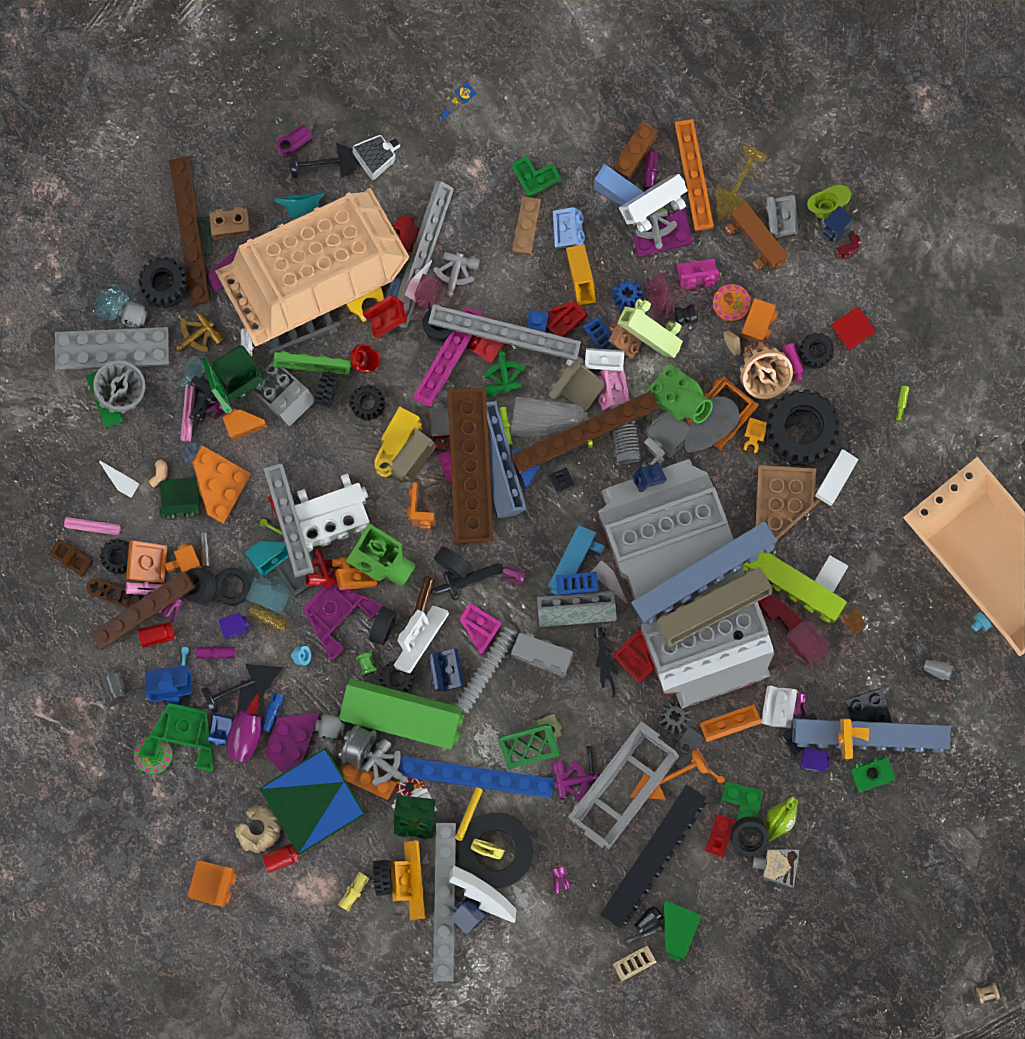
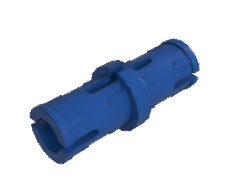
M272 693L268 707L264 709L265 714L261 722V730L271 732L270 730L275 718L279 716L278 711L284 696Z

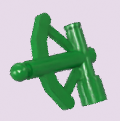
M504 350L498 352L499 363L493 365L484 373L485 378H492L496 382V384L484 386L486 388V396H496L498 392L508 394L511 390L522 388L521 381H513L520 371L524 372L526 368L517 362L506 361ZM507 368L517 369L509 379ZM498 370H500L501 381L493 375Z

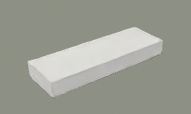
M842 449L815 496L831 506L859 459Z

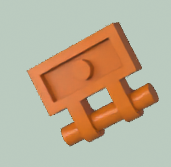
M346 556L332 560L333 567L341 568L335 572L339 590L376 587L377 581L357 568H350L352 565L346 562Z

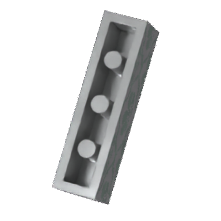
M614 591L537 597L540 627L617 621Z

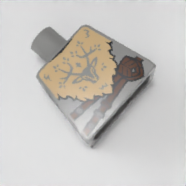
M767 850L766 858L754 856L752 868L763 869L764 879L793 888L799 850Z

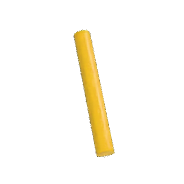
M475 788L455 836L459 841L463 840L482 794L483 790L481 788Z

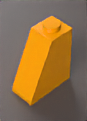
M585 244L566 248L577 304L581 306L595 303L593 277Z

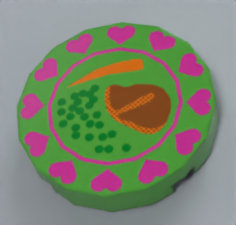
M147 736L137 743L134 750V760L137 767L143 772L159 774L164 772L173 759V751L168 742L160 741L156 760L138 757L139 752L149 737Z

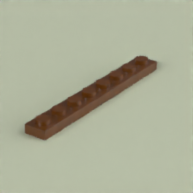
M185 156L169 160L191 304L198 305L211 302L190 160L189 157Z
M649 391L511 456L521 474L658 410L659 407L652 392Z

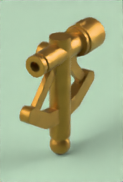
M201 311L196 315L201 323L190 322L186 318H181V332L185 339L176 345V350L180 352L183 348L191 345L195 349L208 352L209 348L206 347L208 337L216 346L223 342L225 338L222 336L221 331H216L213 327L214 323L208 320ZM187 325L199 326V328L192 334H189ZM205 333L203 344L196 343L195 340Z

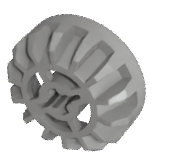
M109 362L103 365L95 375L93 383L94 397L99 401L100 406L109 409V412L114 413V411L125 413L127 410H133L142 401L145 392L144 377L141 371L129 362ZM128 383L131 386V395L127 394ZM122 384V388L117 390V392L115 393L116 388H118ZM106 386L110 387V398L105 393ZM124 396L129 398L124 402L116 403L117 399L124 398Z

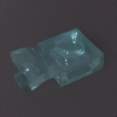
M195 355L182 369L186 374L178 381L179 387L185 391L186 386L190 385L195 375L200 378L206 373L203 362Z

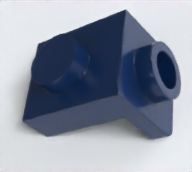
M659 463L640 467L632 476L639 492H643L650 486L664 484L667 480Z

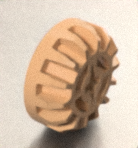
M763 347L761 352L754 350L751 358L746 357L744 359L745 365L740 367V380L747 392L753 397L759 399L773 398L781 394L789 386L793 376V368L783 352H779L777 348L773 347L769 350L767 347ZM763 357H770V358H771L769 361H767V360H759L760 358H763ZM772 362H775V370L771 366ZM754 364L755 373L751 375V366Z

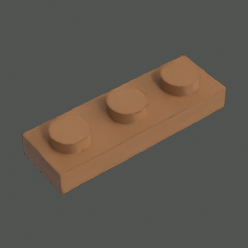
M522 196L512 252L531 255L541 199Z

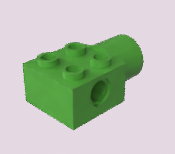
M671 364L664 369L645 391V393L651 391L658 407L678 421L688 417L695 423H701L707 419L713 408L712 401L703 395L704 392L698 383Z
M370 523L364 529L346 559L347 563L376 581L388 578L401 587L405 584L416 566L415 563L402 556V543Z

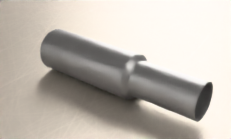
M205 532L201 533L202 568L211 567L208 537Z

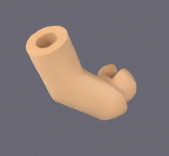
M163 460L156 461V475L148 480L153 488L158 486L168 476V465Z

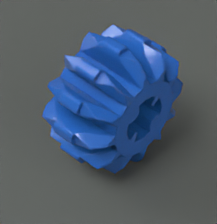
M625 278L624 284L618 281V287L612 288L615 293L611 295V298L616 299L614 301L615 306L621 303L620 310H623L624 306L631 307V305L635 308V303L638 299L643 301L640 296L644 295V292L639 290L641 288L640 284L635 285L634 279H632L631 283H628V279ZM625 292H629L630 298H626Z

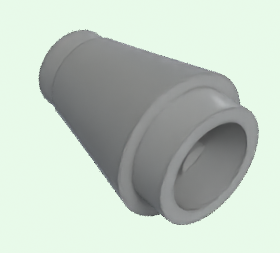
M926 660L924 671L944 681L945 679L950 680L954 666L950 665V662Z

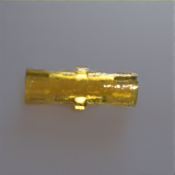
M256 604L252 605L248 615L262 621L263 625H269L281 633L288 623L273 615V612H268Z

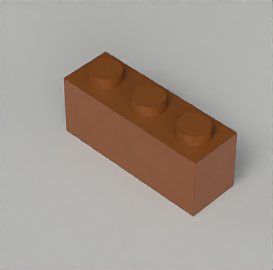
M641 121L612 169L630 181L655 142L658 130Z

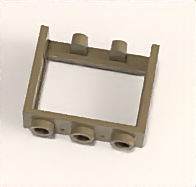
M415 427V435H411L393 459V465H388L392 468L391 473L403 482L408 480L411 483L438 447L430 438Z

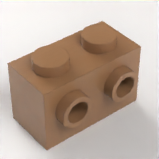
M235 207L231 211L218 209L214 213H209L211 233L214 240L251 235L247 208Z

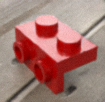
M473 336L469 341L470 345L467 349L475 352L488 363H492L504 343Z

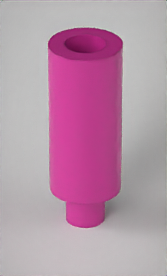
M795 343L783 346L782 351L793 368L792 377L795 378L796 382L803 381L801 374L804 371Z

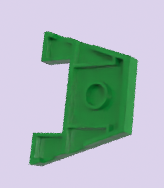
M168 703L139 752L138 757L156 760L159 742L165 741L198 748L199 753L195 769L213 772L210 741H208L207 711Z

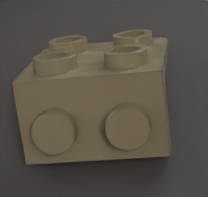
M576 360L570 366L567 364L560 372L562 376L560 379L557 378L551 385L552 391L549 396L555 400L562 394L582 411H587L604 388L605 383Z

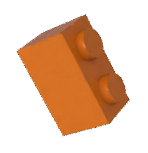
M754 298L741 337L753 342L761 341L763 343L764 339L768 341L771 329H768L770 322L774 323L778 312H775L776 305Z

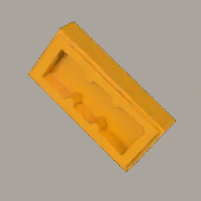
M841 718V733H838V743L841 745L842 758L852 759L851 719Z

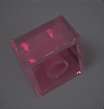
M803 620L786 635L785 641L811 669L828 654L830 643L824 636L820 637L815 632L817 629L810 621L807 623Z

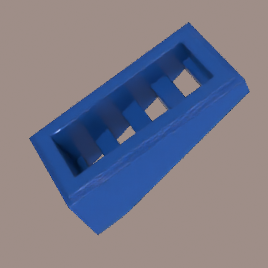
M599 316L583 326V330L597 349H604L611 344L608 340L602 345L599 343L606 337L609 339L612 335ZM598 324L599 328L591 332L590 329ZM601 331H603L604 334H602L596 339L595 336ZM614 345L610 348V350H618Z
M597 572L556 575L558 595L598 591ZM580 577H582L583 589H580ZM587 577H590L591 588H588ZM571 578H574L575 589H572ZM563 579H567V590H564Z

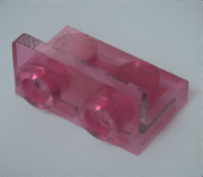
M663 272L655 275V279L645 282L655 318L672 314L674 309Z

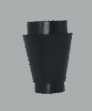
M649 907L634 925L642 934L644 931L661 923L664 916L657 907Z

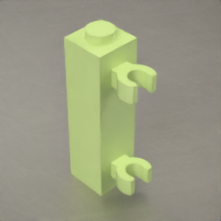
M638 299L635 303V308L625 307L617 324L661 355L675 358L683 342L675 335L680 331L682 325L669 321L665 329L645 315V312L651 306V303L646 300Z

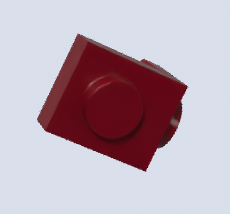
M854 231L849 232L851 243L836 248L835 255L837 260L840 258L843 260L849 259L854 256L853 254L859 252L862 244L859 235H855Z

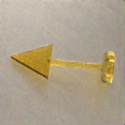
M744 145L742 151L750 158L732 192L730 193L716 185L718 222L731 215L734 210L747 202L735 194L753 161H766L768 157L764 153L751 146Z

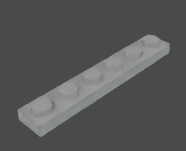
M283 464L264 468L295 577L313 573V566Z

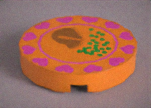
M728 284L719 288L713 299V309L716 315L727 322H737L743 319L749 312L751 305L750 296L747 291L735 284Z

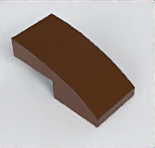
M58 539L48 554L81 577L85 575L93 563L91 559Z

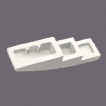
M453 865L450 871L449 882L463 887L464 896L479 901L478 909L513 923L516 921V908L503 895L478 877Z

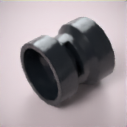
M693 304L687 305L684 309L681 307L674 308L676 321L680 325L697 323Z

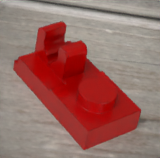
M717 814L705 852L724 857L731 836V830L736 820Z

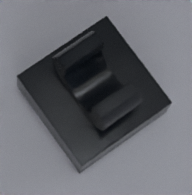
M567 467L549 475L557 493L574 486Z

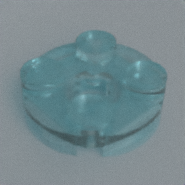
M112 284L113 288L109 290L105 288L95 301L94 306L97 308L96 311L94 310V314L102 320H114L118 315V311L129 299L125 289L118 284Z

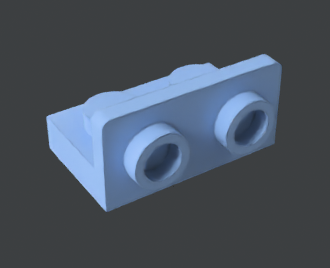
M571 207L553 211L555 248L561 249L583 245L585 240L582 229L584 217L580 210Z

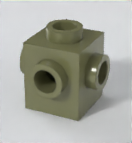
M546 713L531 719L533 727L550 723L555 741H557V737L562 735L560 731L562 729L561 724L556 719L554 713ZM544 730L536 733L542 738H546Z

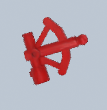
M315 549L316 559L311 560L313 567H319L320 573L313 568L314 574L306 575L305 584L307 586H318L320 584L323 587L338 585L337 578L333 576L337 569L341 568L333 567L332 560L324 559L321 550ZM326 566L334 570L329 574Z

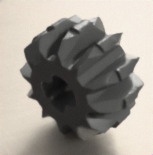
M669 701V709L664 705L662 706V710L666 713L660 712L658 715L665 718L661 719L659 724L667 723L663 728L665 731L669 726L672 727L671 734H674L675 728H677L678 733H681L682 729L680 726L687 729L688 725L685 722H691V718L685 717L691 711H683L685 708H679V701H676L675 707ZM672 713L680 715L677 722L674 719L670 720Z

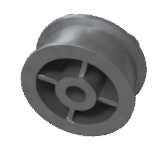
M361 724L355 725L352 731H348L344 737V742H346L344 748L340 750L338 755L341 763L348 762L355 765L357 770H360L367 761L368 754L373 749L377 735L376 731H367L362 728Z

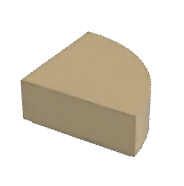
M729 330L723 332L725 342L731 353L735 356L741 354L740 337Z

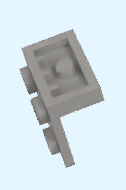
M440 391L430 407L431 436L449 435L447 391Z

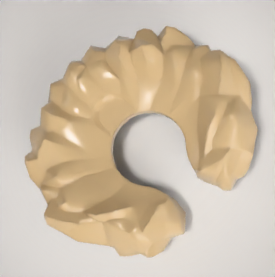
M255 805L246 811V815L249 819L261 820L264 823L263 833L260 835L252 834L249 827L242 822L238 823V827L235 829L236 838L239 839L240 845L245 851L251 850L255 853L266 852V849L274 846L278 841L282 829L269 805Z

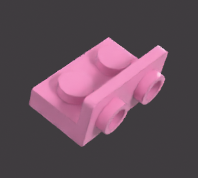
M624 368L623 371L601 370L596 374L605 383L604 388L599 394V403L603 411L608 410L612 405L625 403L630 400Z

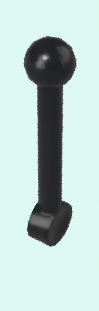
M587 746L590 774L594 775L592 747Z

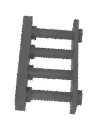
M327 312L322 315L326 327L316 331L310 320L305 323L309 333L305 336L298 338L295 329L287 331L291 339L288 343L280 345L277 337L270 339L273 345V349L268 350L270 356L273 358L275 352H288L327 335L329 337L334 336L341 330L340 323L333 324L330 314Z

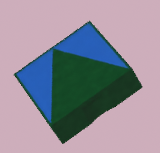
M327 747L259 788L299 855L367 814L354 790L351 789L344 779L340 767Z

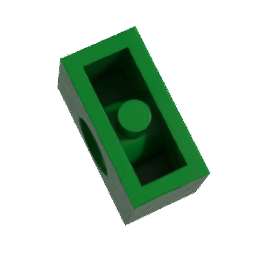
M882 756L871 759L872 763L865 765L864 762L853 765L854 769L850 770V774L857 794L896 780L888 757L883 759ZM867 770H876L877 777L874 779L869 778Z

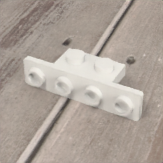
M432 606L427 615L420 610L415 612L404 631L399 635L398 642L403 651L394 664L396 669L411 673L449 615L447 610Z

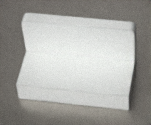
M586 348L585 367L587 369L623 371L624 350Z

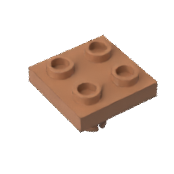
M612 322L611 325L615 326V328L609 326V332L612 335L608 341L618 350H624V356L633 359L643 341L616 322Z

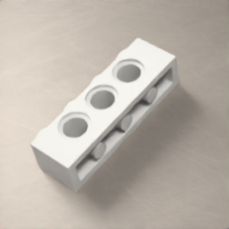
M359 502L301 522L300 526L309 552L318 545L327 546L333 540H344L350 534L356 532L361 534L370 522L363 503ZM347 519H352L354 521V523L350 526L344 525V522ZM329 525L336 527L333 532L326 531ZM310 532L318 533L313 539L307 537Z

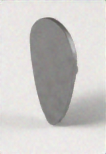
M726 397L710 399L713 403L710 415L701 423L693 421L685 439V450L688 453L707 449L728 435L736 427L739 421V410L732 400Z

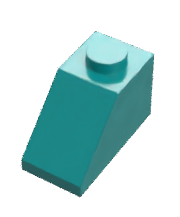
M260 541L245 552L262 577L289 557L286 543Z

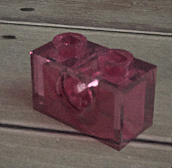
M422 274L415 292L416 303L419 304L420 308L429 310V308L433 307V304H437L442 291L441 280Z

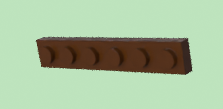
M183 571L90 634L98 648L103 650L196 587L187 572Z

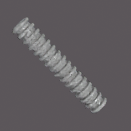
M503 627L504 631L499 633L500 637L496 638L497 642H494V646L490 647L491 651L487 652L488 656L483 658L484 662L480 663L481 666L477 668V673L474 672L475 676L470 678L471 682L467 683L468 687L464 688V693L461 692V697L457 699L458 702L454 703V706L463 708V713L469 714V708L472 709V704L476 703L475 699L479 698L478 694L482 693V688H485V684L489 682L488 679L492 678L491 674L495 673V668L499 667L498 663H501V659L505 657L504 654L508 653L507 649L511 648V643L515 642L514 638L518 637L517 633L509 627Z

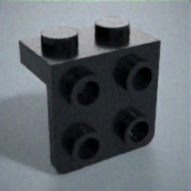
M195 375L191 383L199 392L204 394L189 415L191 422L197 425L205 420L207 416L206 409L214 405L210 402L217 401L218 399L211 391L209 381L203 376L198 378Z

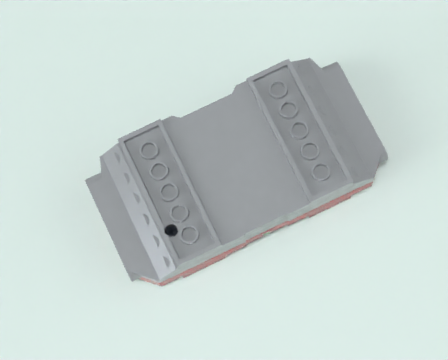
M684 460L662 468L667 479L664 484L647 487L643 492L638 491L633 479L601 491L606 506L598 511V517L621 579L628 582L634 600L734 540L716 489L713 487L708 473L692 466L691 460ZM741 565L742 569L734 574L729 572L724 575L725 579L720 583L715 584L713 582L708 585L709 589L701 594L696 592L691 595L692 599L685 603V605L692 603L699 596L711 593L716 587L727 585L733 578L744 576L743 566ZM681 602L678 603V604H676V605L674 606L675 609H674L672 612L676 611V609H677L679 606L684 605V604H682ZM758 602L668 647L658 630L656 621L650 625L645 623L641 626V635L663 695H676L681 708L761 682L771 676L768 667L774 656V650ZM663 612L662 614L658 615L657 617L660 618V617H661L662 615H664L665 613Z

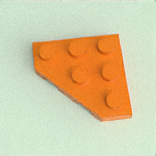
M200 446L192 460L193 470H195L199 492L203 499L205 514L224 524L251 473L208 448Z

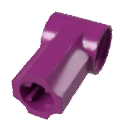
M302 124L288 135L280 137L276 143L278 154L281 157L288 158L289 152H294L312 139L313 136L309 129ZM283 144L290 145V148L287 150H283L280 147Z

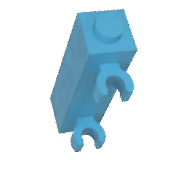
M578 525L548 585L551 594L554 596L558 595L556 575L577 574L589 549L602 555L605 546L594 541L596 537L595 532ZM571 578L572 589H575L574 578ZM563 579L564 590H567V579Z

